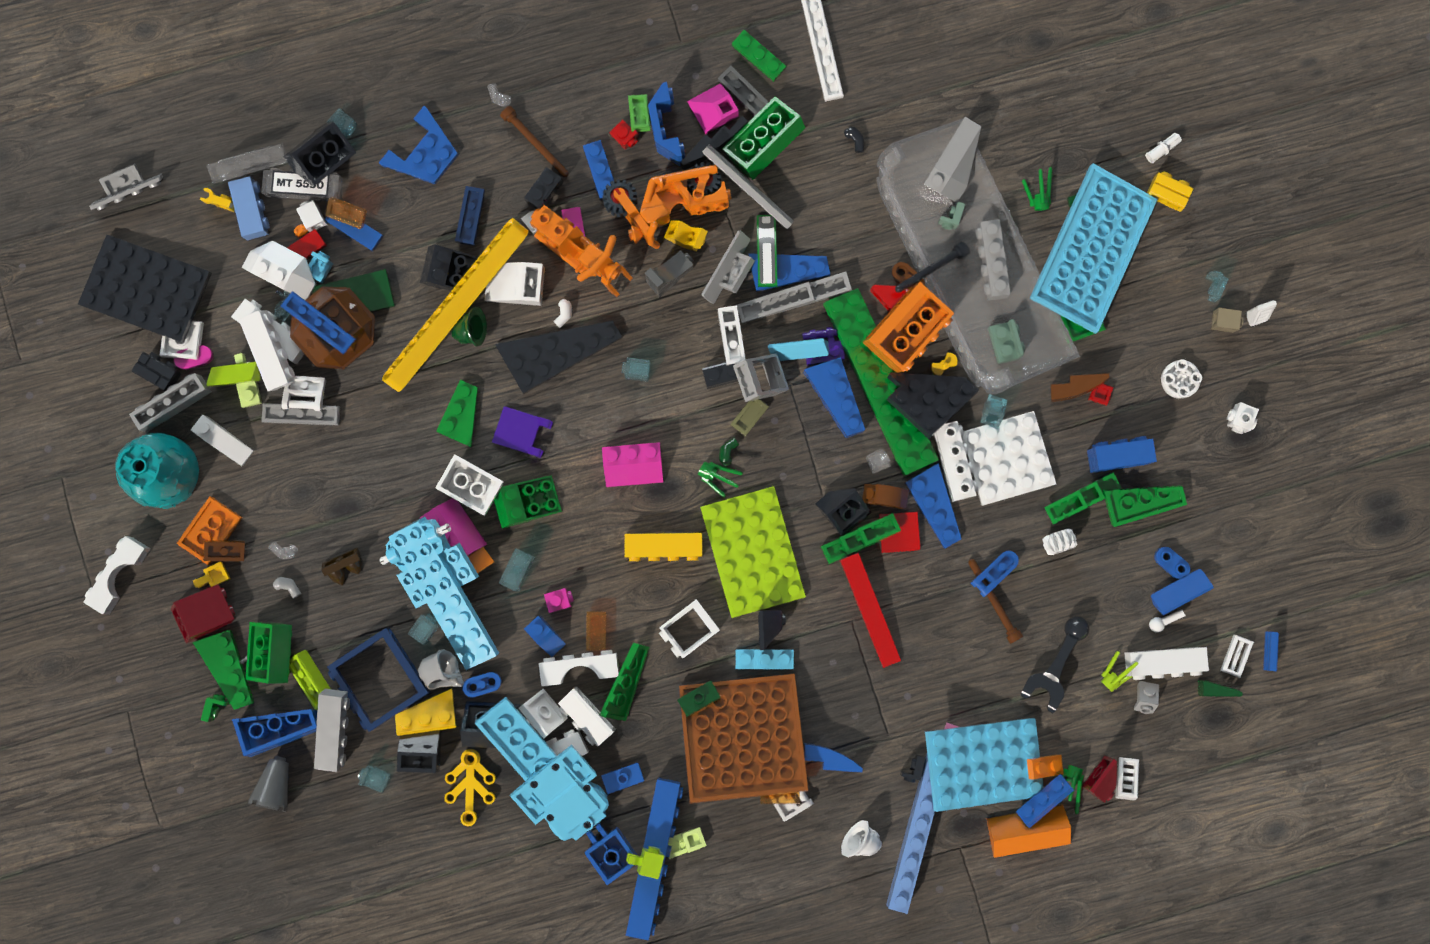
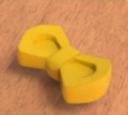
M948 352L945 359L940 363L933 362L931 364L932 373L942 376L949 367L957 366L958 360L956 355Z

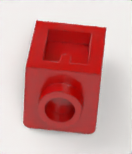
M624 120L609 132L625 150L628 147L632 148L638 142V132L636 130L631 132V127Z

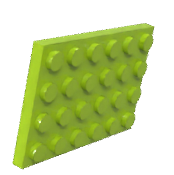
M774 486L700 507L731 618L806 597Z

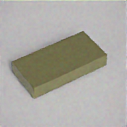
M760 399L749 401L730 425L746 437L769 406Z

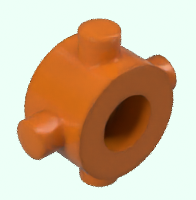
M300 224L294 229L297 237H301L308 232L304 224Z

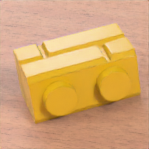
M1158 172L1153 178L1147 193L1157 198V202L1180 212L1185 208L1193 188L1184 180L1177 181L1173 179L1172 175L1167 172Z

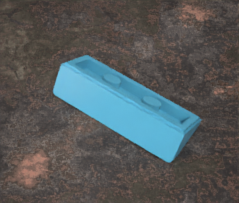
M823 338L768 345L770 354H777L779 361L829 355L828 341Z

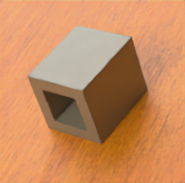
M1225 308L1214 310L1211 330L1232 333L1240 330L1243 325L1242 311Z

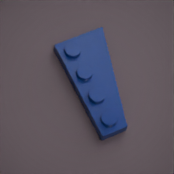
M748 254L749 257L755 260L751 270L756 291L776 288L758 287L757 254ZM777 255V287L830 276L827 256Z
M936 464L905 484L945 549L961 540V535L939 464Z

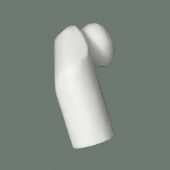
M566 299L559 301L560 315L553 321L559 328L572 317V305Z

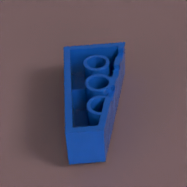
M841 357L804 369V375L822 400V403L831 414L844 437L848 438L863 433L865 427Z
M309 709L232 719L243 756L253 757L316 732L318 710Z

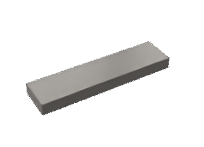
M263 403V423L339 426L340 406L323 405L320 412L314 409L303 408L282 409V404Z

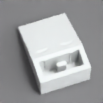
M526 262L505 263L486 286L485 301L542 306L545 273L543 264Z

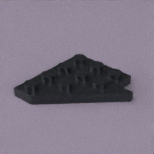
M893 372L887 377L898 387L888 397L887 401L928 439L979 391L966 377Z

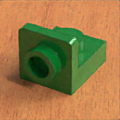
M214 694V696L206 698L201 721L211 722L214 721V718H217L219 713L218 704L223 706L230 704L228 700H225V696Z

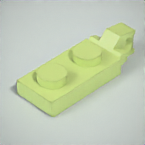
M242 353L234 355L236 364L250 363L246 362L245 355ZM257 381L236 384L242 408L262 404Z

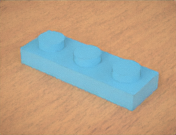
M736 649V669H794V650Z

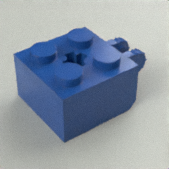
M598 822L596 828L603 837L597 840L591 830L587 831L586 834L593 845L587 848L584 853L603 881L608 885L634 866L627 863V854L637 855V853L618 827L607 833L601 823ZM612 851V853H613V852L616 853V859H615V860H614L613 858H611V859L608 858V856H609V854H610L609 852Z

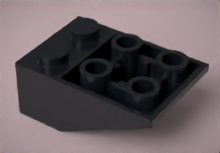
M436 244L428 246L420 283L452 291L478 257Z
M442 730L400 735L396 772L437 773L440 771Z

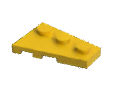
M453 690L445 691L396 714L397 736L456 728Z

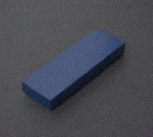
M336 204L325 219L326 222L372 252L383 238L382 234Z

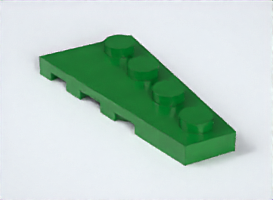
M1180 485L1103 490L1113 527L1187 505L1183 487Z
M232 630L193 642L232 708L236 710L254 704Z
M637 643L632 644L599 714L600 716L622 721L627 720L649 650L648 646Z

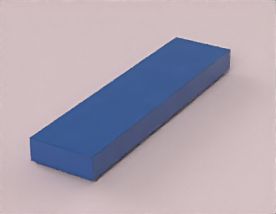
M293 291L281 305L285 311L343 355L356 340Z

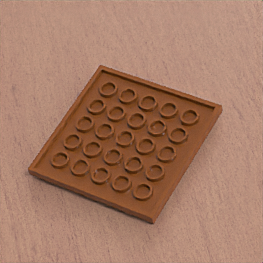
M795 674L712 682L721 697L720 699L689 717H686L681 708L690 804L808 791ZM705 683L679 686L680 698Z

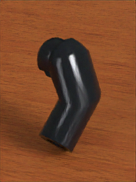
M850 126L846 128L844 135L846 138L854 140L855 153L864 152L863 134L856 127Z

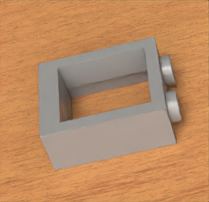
M777 354L750 358L733 365L745 402L776 396L789 390ZM763 365L771 390L762 391L754 366Z

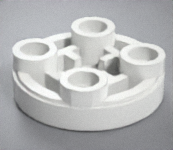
M1183 359L1167 365L1161 375V383L1165 392L1178 399L1193 395L1198 390L1202 381V375L1197 367Z

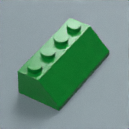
M774 97L722 150L741 172L751 180H754L806 127L799 114L777 97Z

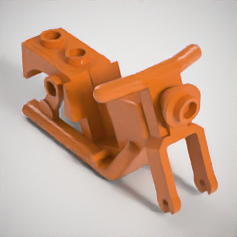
M543 205L540 210L536 209L532 214L530 224L538 230L534 237L576 269L575 272L580 273L577 276L578 281L582 282L593 276H602L601 282L613 295L618 297L620 294L610 284L611 281L615 280L620 273L629 281L633 279L622 265L617 262L614 263L610 258L617 240L615 235L609 237L603 251L599 248L600 243L595 245L587 237L583 236V232L577 226L573 228L574 224L567 218L563 220V218L547 206Z

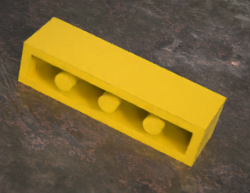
M702 533L625 534V558H629V561H641V558L648 557V561H660V557H668V561H679V557H687V561H698V557H702Z

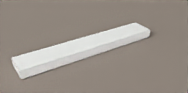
M801 0L824 100L826 102L843 98L844 95L821 0Z

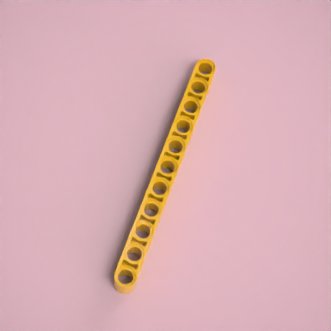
M514 218L504 225L382 377L383 382L397 392L407 385L526 238L528 230Z

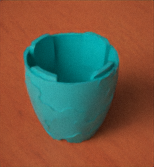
M151 433L133 439L121 449L115 462L116 477L120 487L129 497L143 506L163 509L176 507V505L186 501L192 495L198 481L199 466L195 453L184 441L167 434ZM138 461H143L144 469L138 472L135 465Z

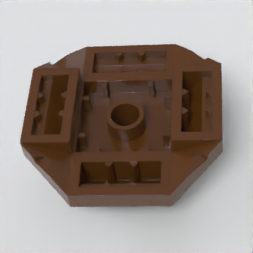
M322 286L305 300L356 339L344 355L292 316L290 338L316 367L344 370L373 346L375 316L350 288Z

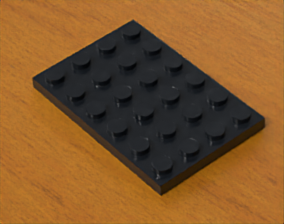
M106 235L78 305L184 343L212 273Z

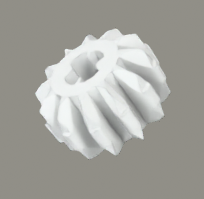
M1065 529L1044 537L1043 546L1047 554L1054 555L1076 547L1077 539L1071 529Z

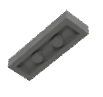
M732 66L728 67L718 77V81L753 116L769 103Z

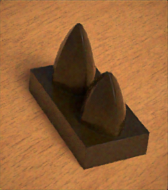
M358 548L350 550L322 563L321 571L324 576L328 575L332 581L343 586L345 582L344 567L352 573H360L362 567L361 553Z

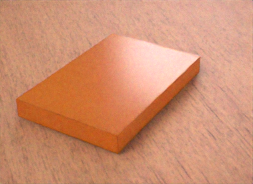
M209 496L176 544L205 564L210 565L212 561L203 560L204 541H227L242 517L212 496Z

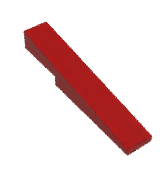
M859 553L839 560L882 667L885 668L901 661Z

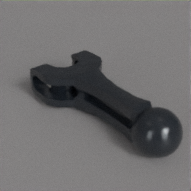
M1075 616L1067 620L1064 626L1066 637L1057 657L1044 673L1030 676L1021 692V697L1028 698L1035 689H1046L1050 695L1047 710L1052 714L1057 710L1064 698V689L1060 683V676L1065 661L1077 642L1085 639L1089 634V624L1084 618Z

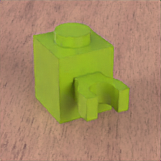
M649 846L648 849L643 848L641 856L631 853L627 854V863L638 865L637 872L639 875L659 879L664 855L660 852L659 848Z

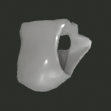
M445 649L439 650L436 654L422 659L418 673L428 689L448 686L461 687L464 685L462 675L459 672L457 658L450 651Z

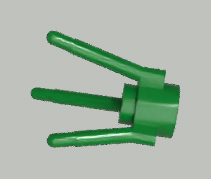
M1049 167L1046 193H1044L1043 171L1039 169L1040 194H1036L1035 199L1032 197L1026 180H1022L1030 201V207H1034V211L1050 209L1052 167Z
M704 462L698 475L702 477L701 480L707 483L722 497L726 495L709 479L713 480L716 477L736 488L739 487L738 484L719 475L716 469L743 475L741 471L720 466L713 462H710V464Z
M1069 765L1068 769L1063 768L1062 776L1064 778L1067 777L1066 780L1072 783L1071 787L1074 791L1077 784L1075 814H1079L1084 770ZM1074 791L1069 794V801H1072Z

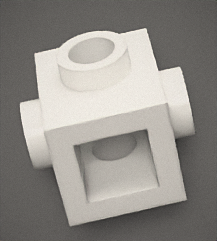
M1242 402L1235 404L1234 408L1228 413L1227 420L1229 421L1227 426L1232 427V431L1239 434L1249 432L1251 429L1253 430L1257 424L1256 416L1259 409Z

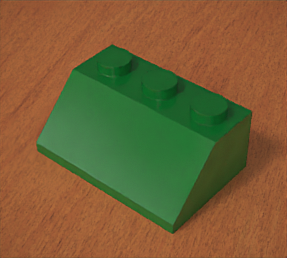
M264 622L249 623L246 680L267 684L288 683L292 625Z

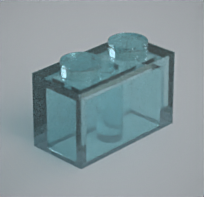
M515 548L499 584L519 592L535 557Z

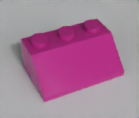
M660 442L602 447L606 487L663 483Z
M454 498L436 506L420 517V519L426 517L427 520L435 519L440 527L449 524L450 526L447 528L451 527V531L445 533L448 543L451 547L460 543L467 556L487 545L460 503Z

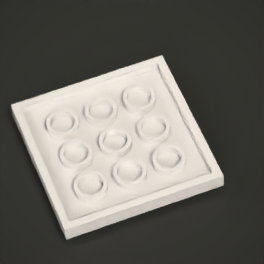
M1034 411L963 431L964 436H961L963 444L966 443L968 448V455L966 456L968 462H971L973 467L972 476L977 483L978 495L982 506L1056 485Z

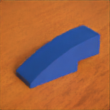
M804 743L805 761L823 762V770L863 771L860 765L835 750Z

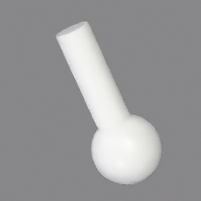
M1181 609L1163 618L1154 617L1150 620L1149 627L1153 632H1161L1165 625L1184 617L1185 614Z

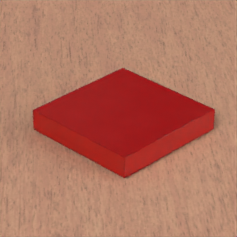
M918 512L894 513L901 531L881 541V553L920 550ZM879 514V519L890 514Z

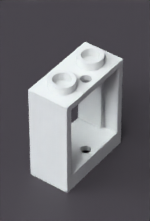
M697 599L659 627L661 629V632H659L660 636L665 642L670 641L673 645L671 650L677 658L679 656L682 658L686 657L720 631ZM694 608L710 632L683 651L667 628Z

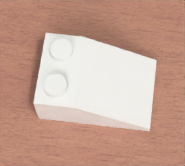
M454 454L436 489L485 516L504 482Z

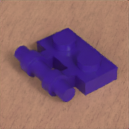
M827 327L826 330L815 331L814 329L809 330L807 333H802L803 340L824 337L828 339L829 355L806 358L807 366L825 363L840 357L841 360L845 359L841 342L834 341V336H837L834 328Z

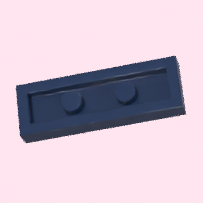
M465 187L455 238L456 243L475 246L485 195L484 189Z

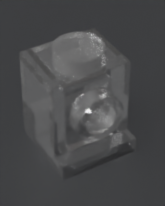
M883 449L865 457L873 474L891 467L889 464L890 459Z

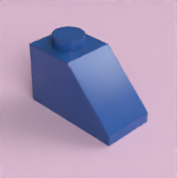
M537 616L524 628L532 639L551 657L566 645L542 616Z

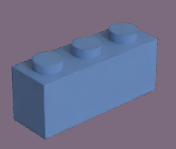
M250 176L228 182L241 236L246 240H251L269 235L267 230L270 228L269 222L263 214L265 210L264 202L259 198L258 194L261 192L259 183Z

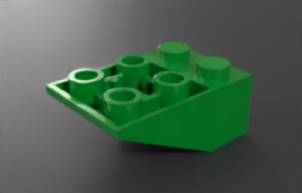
M552 475L503 486L494 499L502 528L562 512Z

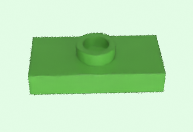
M647 94L628 96L631 132L634 130L637 132L650 131Z

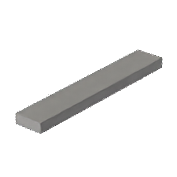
M710 144L702 151L705 156L786 229L792 225L793 220Z

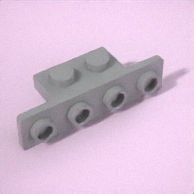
M136 164L118 170L99 179L107 197L91 203L89 207L91 210L95 208L101 210L108 206L107 203L111 201L118 203L126 199L125 195L132 193L134 196L143 192L142 188L149 186L153 188L161 184L160 181L163 176L159 174L144 181Z
M737 231L702 292V296L712 304L715 303L723 288L737 293L755 261L743 254L750 242V238L742 231Z

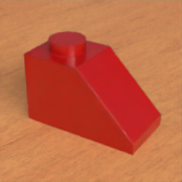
M873 285L870 292L889 312L908 291V289H905L898 293L895 291L896 286Z

